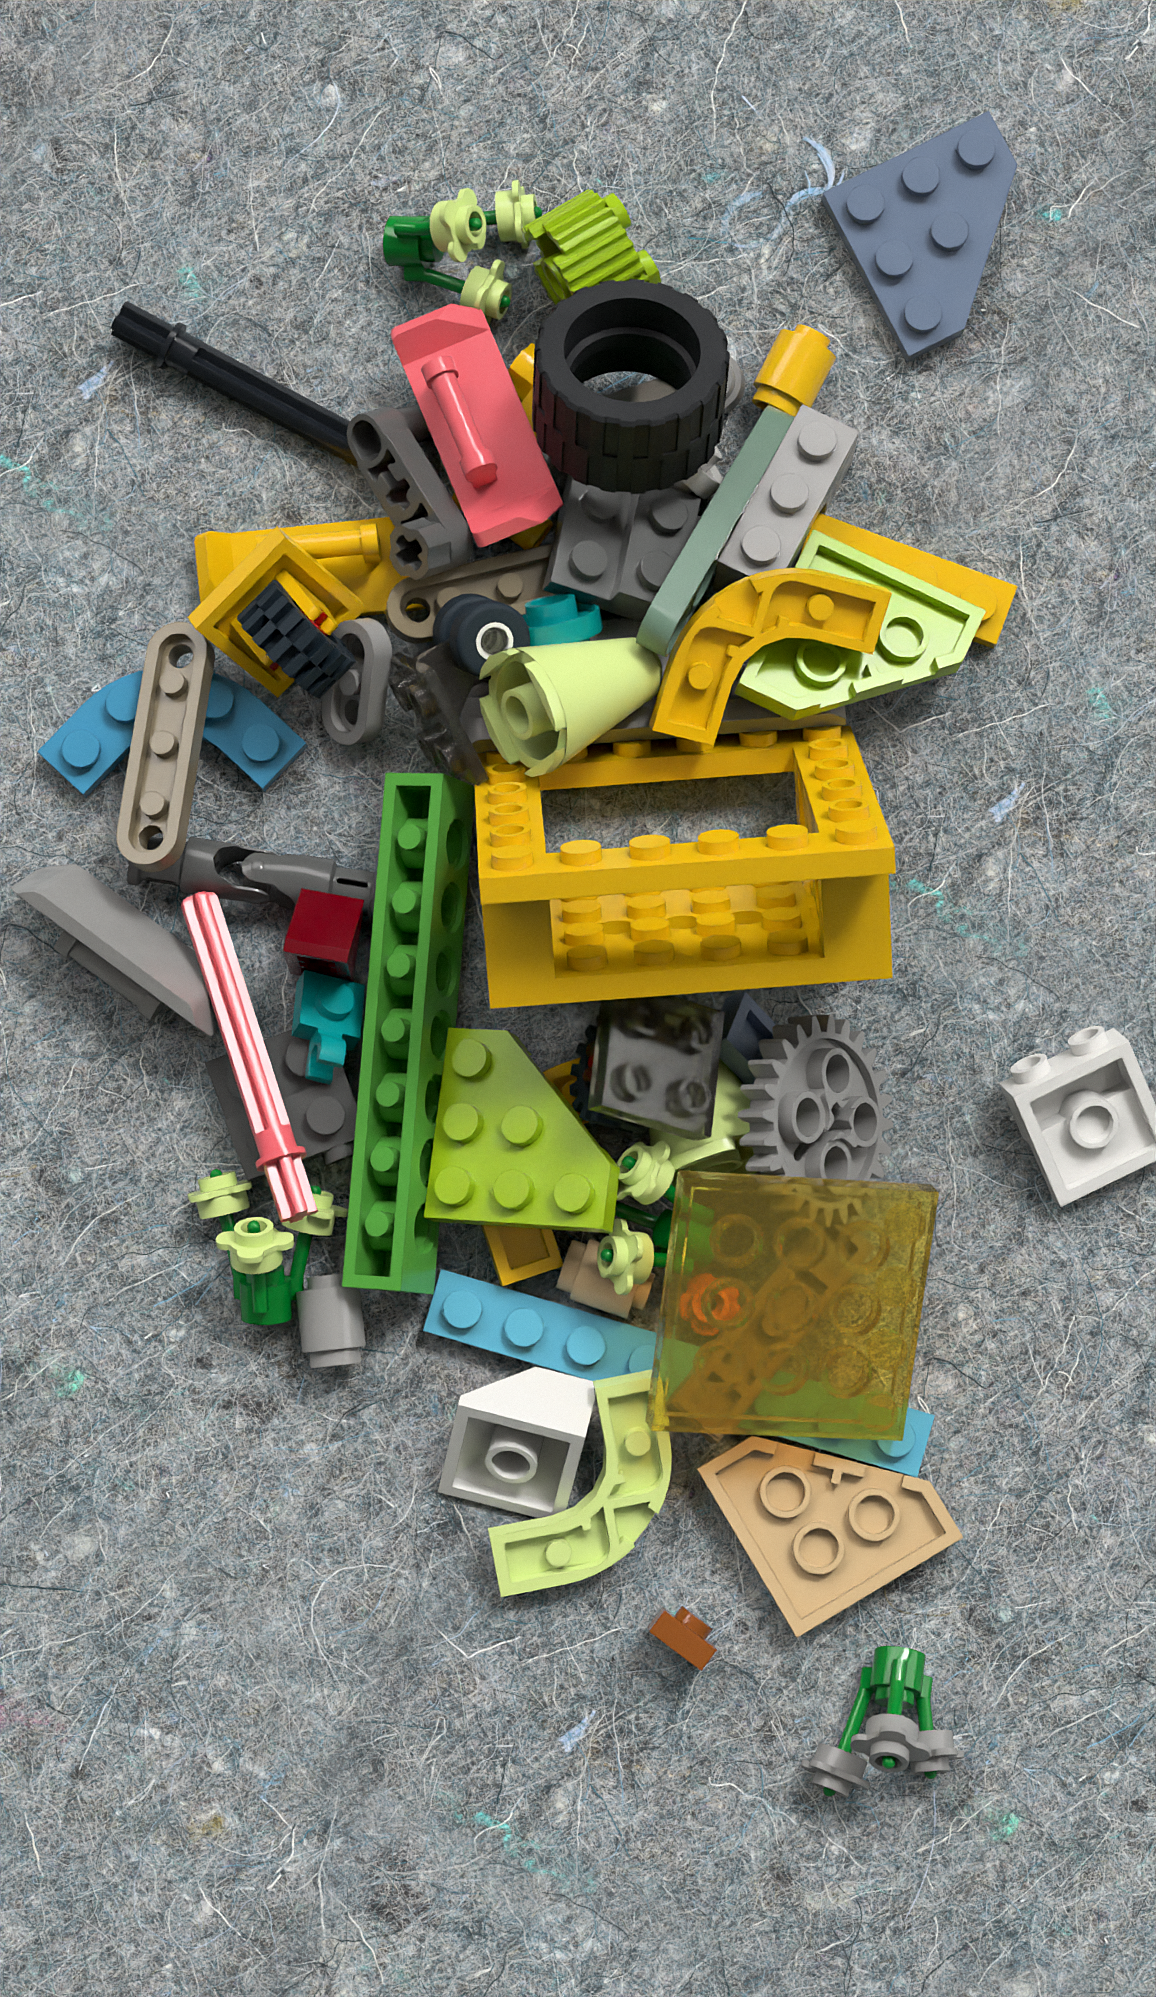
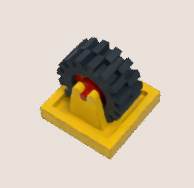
M276 526L187 618L199 633L277 698L296 681L301 688L307 690L315 698L320 699L356 663L353 654L333 632L339 627L338 624L341 622L355 620L366 607L353 592Z

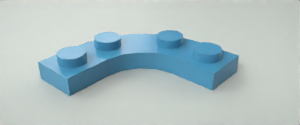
M143 670L121 677L93 694L37 751L85 798L130 753ZM213 673L202 740L220 750L265 792L308 747L307 743L249 690L233 680Z

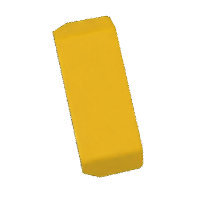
M389 517L280 528L360 599L366 609L359 616L386 614V604L391 590L401 580L409 577L400 576L389 558L391 550L390 535L395 528ZM273 529L236 533L208 531L195 537L194 545L201 603ZM411 604L405 611H417L426 608L420 604Z

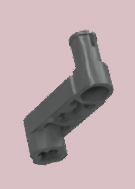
M417 403L398 410L393 407H381L354 416L348 424V445L357 460L358 468L395 526L390 535L391 550L389 556L395 570L400 576H409L418 581L467 563L473 551L472 533L468 523L418 444L424 441H433L419 404Z

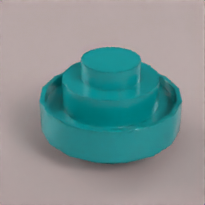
M574 594L549 595L531 600L524 605L526 614L522 615L529 629L530 646L590 641V637L600 633L603 629L599 606L590 603L576 604Z

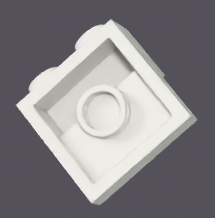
M1091 1026L1082 1029L1068 1039L1070 1049L1050 1059H1047L1045 1054L1027 1056L1017 1061L1011 1067L1010 1071L1013 1077L999 1083L1022 1138L1030 1145L1052 1198L1060 1207L1156 1161V1104L1129 1040L1114 1028L1105 1031L1102 1026Z

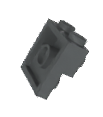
M568 475L562 498L564 505L560 507L543 590L553 594H574L575 600L578 602L595 604L599 606V609L642 622L653 599L701 519V516H698L701 497L671 487L661 491L658 489L646 491L645 494H630V492L611 493L600 491V488L591 485L585 486Z
M292 1029L263 1040L297 1146L305 1147L307 1153L306 1157L302 1159V1163L322 1156L325 1166H329L353 1157L357 1101L344 1066L342 1068L334 1067L333 1081L330 1085L305 1078V1069L310 1040L291 1036ZM228 1054L205 1062L247 1181L253 1183L262 1179L265 1189L270 1188L265 1171H257L255 1165L260 1155Z

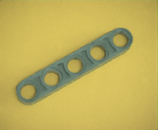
M770 405L764 409L647 610L637 634V644L664 657L670 654L680 632L691 618L716 574L718 559L795 418L794 416Z

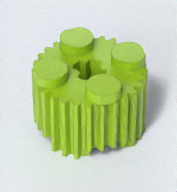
M587 189L521 228L527 242L535 240L537 247L541 251L540 255L542 258L533 262L534 271L541 280L542 287L547 291L549 299L555 305L561 300H566L572 296L573 292L586 286L589 288L599 285V282L609 280L629 281V279L644 280V282L654 284L662 282L659 270L647 251L644 249L638 252L635 251L634 244L628 238L625 230L631 226L630 217L623 203L613 192L602 198L598 193H594L592 189Z

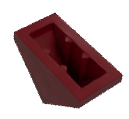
M301 888L283 948L290 974L301 976L304 970L353 982L364 907L363 899Z

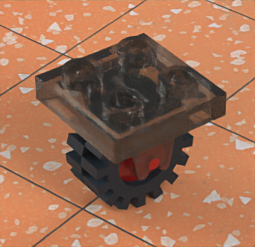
M672 995L600 1000L599 1015L596 1017L597 1026L589 1024L584 1033L588 1041L586 1044L579 1042L575 1053L581 1055L579 1064H572L570 1075L577 1077V1081L569 1085L570 1095L577 1097L572 1103L574 1110L580 1112L579 1117L585 1121L626 1133H640L645 1131L646 1126L693 1141L710 1138L712 1135L725 1012Z

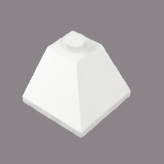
M534 1367L461 1395L438 1492L536 1518L551 1516L566 1510L595 1400L593 1381Z

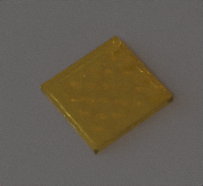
M678 1170L645 1420L650 1430L903 1441L939 1191L931 1184Z

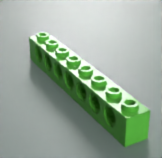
M385 773L342 1287L434 1295L440 1222H433L424 1218L448 1028H456L475 786L444 773Z

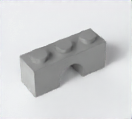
M801 405L718 559L713 591L718 593L728 585L759 572L795 568L819 512L826 513L852 464L859 435L858 430L810 407Z

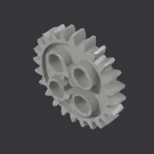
M831 1014L789 1017L788 1024L774 1025L772 1027L774 1039H762L759 1041V1048L764 1060H749L747 1064L756 1079L754 1084L741 1085V1091L751 1101L749 1109H743L738 1112V1118L749 1123L750 1132L745 1134L739 1141L741 1146L752 1147L754 1155L749 1159L745 1167L747 1171L761 1172L755 1190L757 1194H771L769 1209L771 1211H784L785 1221L801 1222V1225L846 1222V1214H859L861 1212L860 1199H873L874 1191L869 1179L883 1178L885 1175L877 1159L879 1154L891 1153V1148L882 1140V1132L893 1128V1122L883 1117L882 1109L892 1101V1097L888 1094H880L879 1086L887 1074L885 1070L872 1069L877 1051L875 1048H862L865 1033L863 1031H850L849 1020H834Z

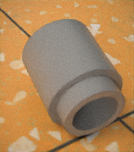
M343 1274L307 1278L308 1290L295 1292L302 1353H309L310 1369L362 1362L360 1346H366L360 1289L342 1287Z

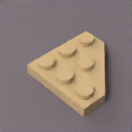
M752 1435L696 1468L797 1638L964 1538L931 1482L920 1478Z

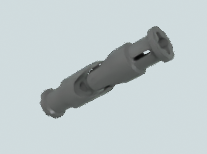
M151 837L147 844V850H153L160 846L163 838ZM190 837L185 843V848L180 858L165 870L145 872L128 862V885L138 886L142 880L180 886L181 892L193 895L202 891L214 892L218 899L255 904L273 902L280 907L293 911L295 910L301 888L363 899V916H368L370 923H373L377 870L376 872L339 867L335 859L304 854H284L279 856L264 849ZM243 861V887L233 885L219 876L220 871L225 866Z

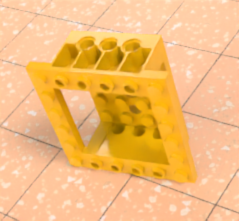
M838 725L798 730H771L718 735L714 746L681 737L665 740H637L588 745L553 772L535 777L524 774L530 768L521 761L510 765L501 756L499 751L473 754L478 873L490 1009L893 978L889 874H896L895 846L851 726ZM781 772L795 773L797 825L784 824L771 827L766 831L767 837L739 839V834L735 831L718 829L699 834L698 842L670 844V839L663 835H642L631 839L629 847L602 849L601 844L597 841L575 840L562 844L560 852L546 853L541 790Z

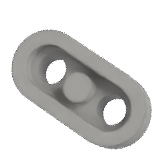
M371 618L343 621L338 624L339 627L333 632L346 645V648L353 654L356 663L323 695L322 718L325 728L332 739L342 745H353L374 740L381 732L385 717L392 646L386 630L379 622Z

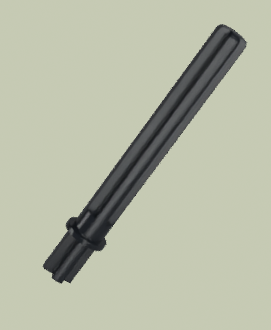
M128 301L122 305L119 315L114 318L111 325V335L157 359L156 366L164 370L167 366H170L358 468L357 460L348 445L347 429L349 420L186 333L185 324L178 322L173 326Z

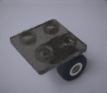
M470 593L456 596L441 607L433 624V641L435 645L433 648L415 658L408 657L399 652L392 655L391 669L394 676L388 679V684L401 708L405 712L413 710L423 730L416 734V739L428 762L433 767L441 765L452 777L459 776L479 786L489 780L459 717L476 677L480 678L481 668L488 657L508 648L529 647L530 633L526 621L513 607L479 594ZM491 675L483 679L490 680Z

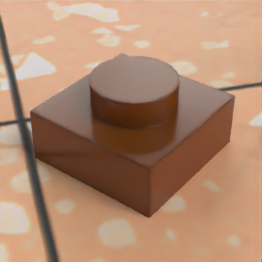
M662 1606L647 1627L651 1634L701 1671L717 1651L715 1645L706 1639L713 1629L683 1606L680 1607L675 1615Z

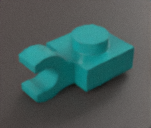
M304 970L296 982L291 1036L310 1040L305 1069L306 1079L330 1085L333 1081L334 1067L342 1068L346 1050L352 1051L360 1040L365 985Z

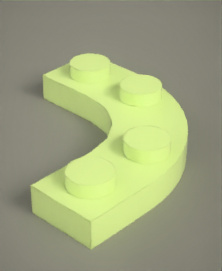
M657 1369L593 1381L604 1442L603 1468L593 1489L574 1507L551 1516L488 1528L501 1597L565 1585L598 1574L626 1556L635 1547L634 1542L648 1526L655 1513L659 1514L669 1487L672 1451L660 1377Z

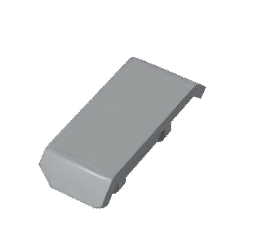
M65 864L40 868L10 887L17 895L64 929L54 946V950L66 959L72 957L138 1006V1012L152 1021L166 1004L209 1036L214 1035L219 1030L195 951L82 867L76 864Z

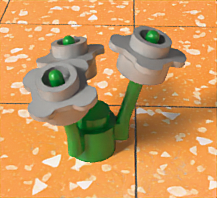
M880 1646L874 1649L872 1667L861 1668L859 1690L838 1747L819 1743L814 1758L811 1761L802 1760L800 1765L802 1768L815 1773L811 1783L823 1789V1793L826 1796L832 1797L836 1794L848 1798L851 1788L856 1790L860 1788L869 1789L870 1783L862 1779L868 1762L851 1754L852 1750L869 1756V1763L878 1770L900 1772L905 1770L910 1764L911 1775H925L928 1779H934L940 1773L950 1772L949 1760L964 1758V1751H957V1748H954L952 1730L933 1729L931 1709L933 1678L924 1675L926 1660L924 1653L900 1646ZM876 1693L875 1703L886 1707L887 1714H878L869 1718L866 1722L865 1734H858L872 1695ZM914 1699L917 1706L918 1725L913 1720L901 1716L902 1710L913 1708Z

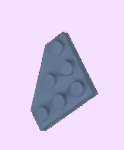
M989 111L822 194L821 201L906 363L962 336L1018 165Z

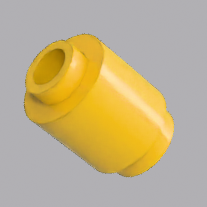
M797 324L794 331L781 329L753 383L757 389L752 399L753 404L763 411L770 405L794 417L797 415L802 404L811 408L836 360V356L827 349L830 340L819 331L802 324Z

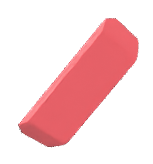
M451 303L394 327L390 333L391 339L476 545L478 547L488 546L547 520L564 504L482 309L478 310Z

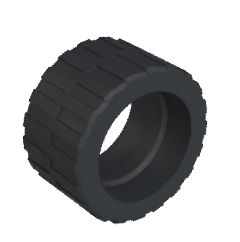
M638 279L599 282V285L589 288L588 286L573 292V295L566 300L563 299L552 308L551 314L543 319L538 330V339L535 340L532 425L533 431L537 433V443L542 452L549 456L551 463L558 470L566 472L573 477V480L585 486L591 485L600 488V491L611 493L630 492V494H645L646 491L656 489L661 491L673 487L675 483L681 480H688L698 473V469L703 464H707L714 455L715 446L720 443L723 430L730 353L727 351V337L724 330L718 326L717 318L709 309L703 308L697 299L687 293L683 294L674 290L673 287L662 283L654 284ZM638 372L659 378L673 386L677 391L651 401L626 402L599 395L585 387L583 383L606 373Z

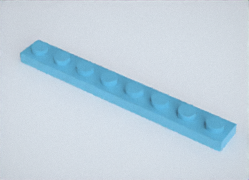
M443 1269L440 1271L423 1328L425 1332L590 1381L657 1369L663 1400L668 1397L706 1349L703 1346ZM776 1369L734 1423L917 1477L935 1415Z

